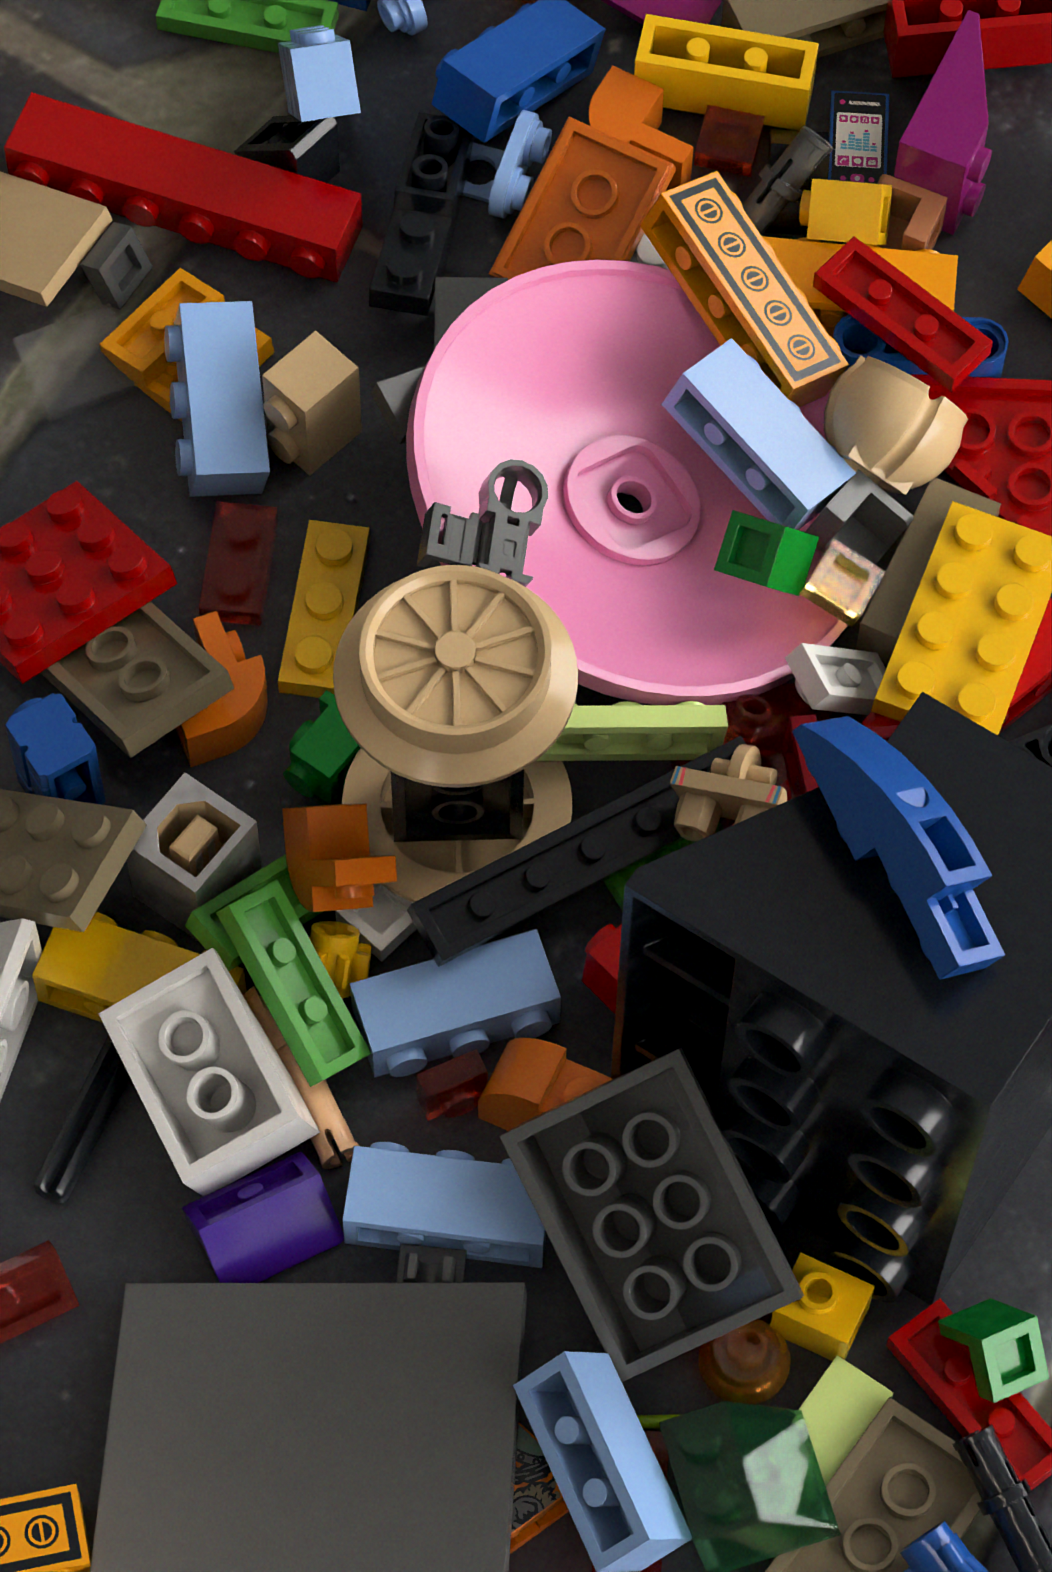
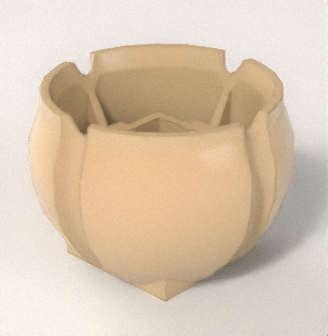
M860 355L856 362L838 377L829 393L824 411V433L826 441L836 448L837 453L844 458L846 463L855 472L859 469L884 491L906 495L910 489L920 487L933 480L949 466L960 447L963 428L968 418L959 407L946 397L941 395L934 400L930 399L928 396L930 386L881 360L869 356L865 360Z

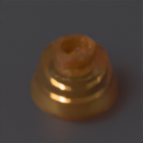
M758 1318L701 1345L698 1363L703 1381L716 1396L736 1405H755L769 1400L781 1390L789 1375L791 1357L788 1345L782 1334L770 1323Z

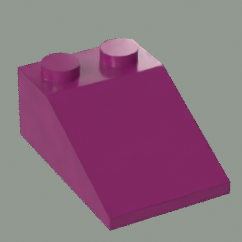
M971 10L967 11L899 141L894 172L895 178L948 197L942 231L951 235L955 234L964 214L973 217L977 212L986 188V184L981 183V180L985 175L992 156V150L984 147L989 120L979 13Z

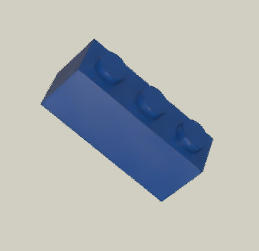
M538 0L532 5L527 3L519 8L511 18L496 27L490 26L486 28L477 39L459 50L453 49L441 59L435 72V77L438 80L431 105L485 143L516 123L522 110L533 112L593 73L606 29L566 0Z

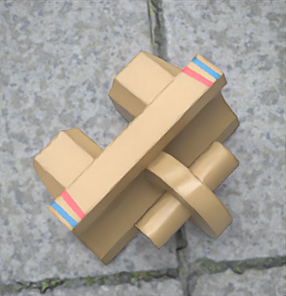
M741 744L734 751L731 760L715 758L711 765V773L675 766L670 785L680 799L677 804L674 826L681 837L697 842L715 834L720 817L736 820L735 825L786 802L787 792L784 787L775 785L778 776L777 770L761 766L759 749L753 745Z

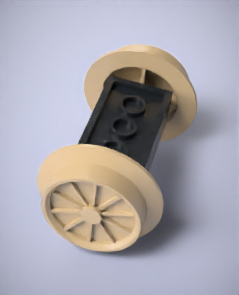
M444 565L427 568L390 584L370 598L347 625L340 639L334 661L333 684L337 708L348 732L360 747L345 779L342 804L367 803L370 855L396 856L397 882L380 884L401 898L414 903L571 822L572 792L563 762L536 760L545 754L556 742L571 716L578 689L577 658L573 643L565 626L545 601L518 582L487 569L468 565Z

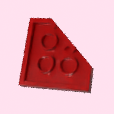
M911 374V376L930 386L928 395L930 399L934 400L942 395L959 407L968 418L963 428L960 447L944 471L964 489L1001 503L999 518L1052 536V380L967 376L950 392L929 375Z

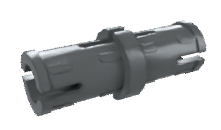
M805 125L800 128V132L774 165L766 164L760 171L759 176L762 180L742 204L744 211L761 236L789 202L796 203L803 193L800 190L802 185L826 155L830 154L833 150V147L824 138Z

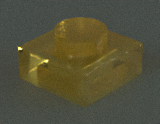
M833 538L824 549L799 594L852 627L861 617L886 571Z

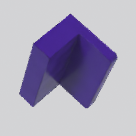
M301 1151L181 1207L190 1230L206 1252L218 1283H258L344 1241L343 1231L320 1173Z

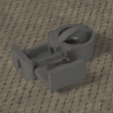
M510 459L499 463L482 482L478 492L479 512H472L469 519L450 514L451 506L437 502L432 504L424 516L417 566L426 568L432 560L450 565L472 566L473 564L476 565L475 567L487 569L498 574L505 573L507 578L525 587L533 580L532 576L523 574L528 536H532L541 526L543 509L548 499V485L543 474L534 465L523 460ZM505 477L500 499L498 500L494 485L496 479ZM517 481L521 482L528 489L532 498V508L527 512H514L511 510ZM443 517L445 518L442 542L438 544L441 518Z

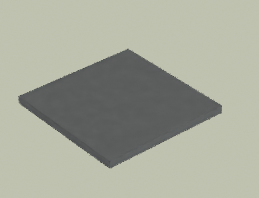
M524 1282L126 1283L90 1572H509L520 1400L513 1385L522 1379L527 1290Z

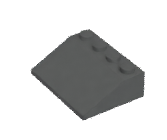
M681 1047L539 1114L499 1136L605 1352L609 1354L621 1382L782 1308L804 1296L730 1144L722 1135L723 1130Z

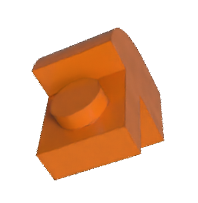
M612 65L591 98L588 125L673 163L676 171L666 191L690 182L694 147L658 130L662 124L664 89Z
M217 611L193 618L195 640L197 644L228 670L234 689L175 728L190 767L221 758L244 747L259 732L267 714L268 695L262 655L246 659L236 630L225 633Z
M367 803L282 808L285 853L290 880L298 900L308 911L323 912L374 907V884L397 882L396 856L370 855Z
M515 1038L507 1043L478 1101V1118L509 1131L515 1126L613 1078L566 1059L567 1048L534 1038Z

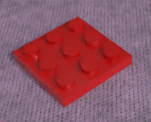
M75 481L63 490L55 492L41 504L14 521L0 527V663L22 684L178 584L171 565L78 481Z

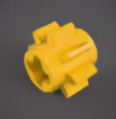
M336 921L316 922L311 927L309 939L341 998H347L351 995L350 983L368 978L372 946L359 943L360 931L352 925Z

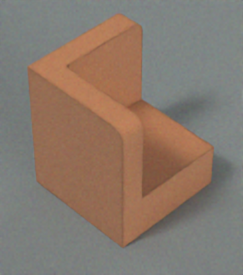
M882 174L877 184L893 186L887 245L877 246L909 251L919 249L933 250L942 231L948 197L893 176Z

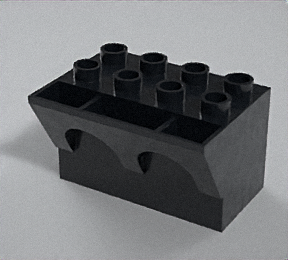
M922 692L887 742L901 752L929 780L952 808L983 857L992 877L975 887L973 891L1005 956L987 968L939 980L931 961L925 956L921 948L920 939L899 896L889 883L887 872L879 856L855 861L847 843L843 840L837 829L836 820L820 788L817 787L637 868L626 882L611 1078L615 1079L681 1047L723 1130L722 1135L730 1144L772 1231L780 1230L787 1218L790 1217L832 1243L833 1247L827 1254L829 1265L874 1285L873 1299L891 1303L896 1300L902 1289H905L931 1305L936 1301L1052 1125V767Z

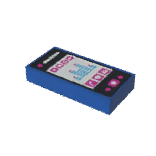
M831 90L829 140L833 150L830 153L829 180L877 184L881 175L887 174L889 94Z

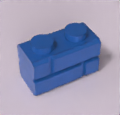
M52 693L43 699L33 698L18 706L12 715L8 717L9 720L6 722L5 727L14 766L16 767L17 779L25 793L103 805L106 799L95 743L83 725L77 723L76 715L63 695Z

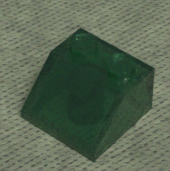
M723 1401L659 1422L693 1543L706 1572H729L841 1535L802 1410Z

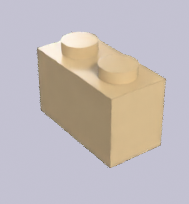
M316 330L262 375L265 402L263 408L266 413L267 424L266 439L271 450L283 462L288 464L295 462L310 476L362 432L359 367Z

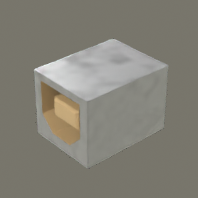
M184 773L143 820L147 826L128 856L127 864L133 896L196 939L185 927L190 913L262 869L257 821L187 773Z

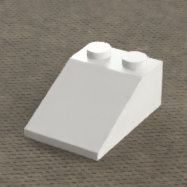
M214 948L207 950L98 1013L183 1184L200 1195L206 1196L237 1181L320 1133L290 1073Z

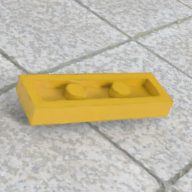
M309 520L278 677L279 693L320 698L326 690L334 694L333 670L336 651L347 625L357 613L370 544L369 527Z

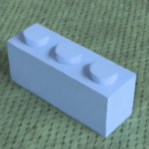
M324 25L289 30L291 41L278 43L288 113L301 122L361 113L350 40L334 34V29H329V27H324Z
M252 301L179 303L174 325L165 326L164 332L167 362H176L178 382H171L170 385L171 415L173 419H182L184 439L176 440L178 476H188L190 497L262 494L270 468Z
M732 338L682 373L661 404L770 522L799 530L820 514L847 481L856 474L844 458L837 453L836 448L830 445L803 416L800 408L794 402L787 399L764 374L756 360L747 355Z
M537 929L480 945L439 967L435 960L432 959L350 983L352 1012L357 1027L371 1051V1054L367 1057L374 1078L389 1073L394 1077L408 1076L423 1069L429 1061L453 1055L455 1058L472 1057L485 1051L490 1043L514 1036L515 1038H536L549 1031L552 1025L560 1023L561 996Z
M376 1142L371 1144L370 1147L354 1146L343 1214L345 1244L400 1250V1244L467 1250V1259L542 1268L547 1232L510 1158L503 1160L500 1164L476 1161L472 1155L457 1150H442L437 1152L436 1156L411 1153L405 1146L392 1142Z
M564 1351L513 1385L596 1572L642 1571L693 1539L608 1353Z

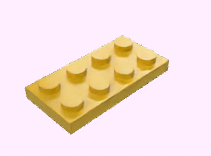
M952 501L876 693L871 711L901 722L920 694L924 692L992 733L999 735L1052 593V536Z

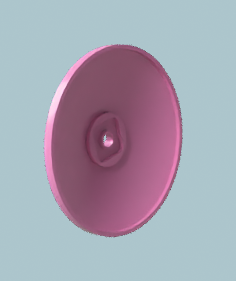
M585 260L541 267L515 276L494 287L473 302L450 325L436 345L417 382L410 406L406 433V459L410 489L421 526L423 528L425 513L434 502L451 506L450 514L469 519L472 512H479L478 492L482 482L490 472L501 462L510 459L523 460L534 465L543 474L548 485V499L543 509L541 526L532 536H528L523 574L532 576L533 580L526 587L545 601L565 626L573 643L577 658L579 685L612 697L650 705H676L685 701H697L704 705L728 704L760 695L781 686L795 677L785 659L788 654L801 643L831 646L850 624L865 599L876 565L862 581L858 582L816 548L803 591L799 596L714 570L732 510L760 519H767L661 404L682 373L720 347V344L669 269L630 261ZM830 391L826 396L799 407L803 416L825 440L824 411ZM505 477L496 479L494 485L498 500L500 499ZM517 481L511 510L514 512H527L532 508V498L528 489L521 482ZM624 493L636 497L642 505L643 512L633 513L626 510L619 503L617 494ZM817 516L801 527L799 531L806 532ZM443 517L441 518L438 544L442 542L445 518ZM440 562L441 566L450 565ZM499 573L500 575L506 577L505 573Z

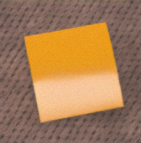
M179 268L99 344L101 352L129 380L169 413H171L170 385L171 382H178L176 362H167L164 346L165 326L174 325L179 303L225 302L223 294L182 268ZM255 328L260 367L275 351L271 337Z

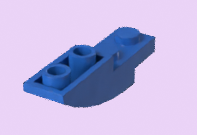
M849 716L805 723L795 728L792 733L805 757L809 772L815 778L836 820L837 829L841 837L847 843L855 861L879 856L887 872L889 883L899 896L920 939L921 948L925 956L931 961L939 980L987 968L1004 957L1005 953L973 891L975 887L992 877V874L974 841L952 808L929 780L901 752L877 733Z

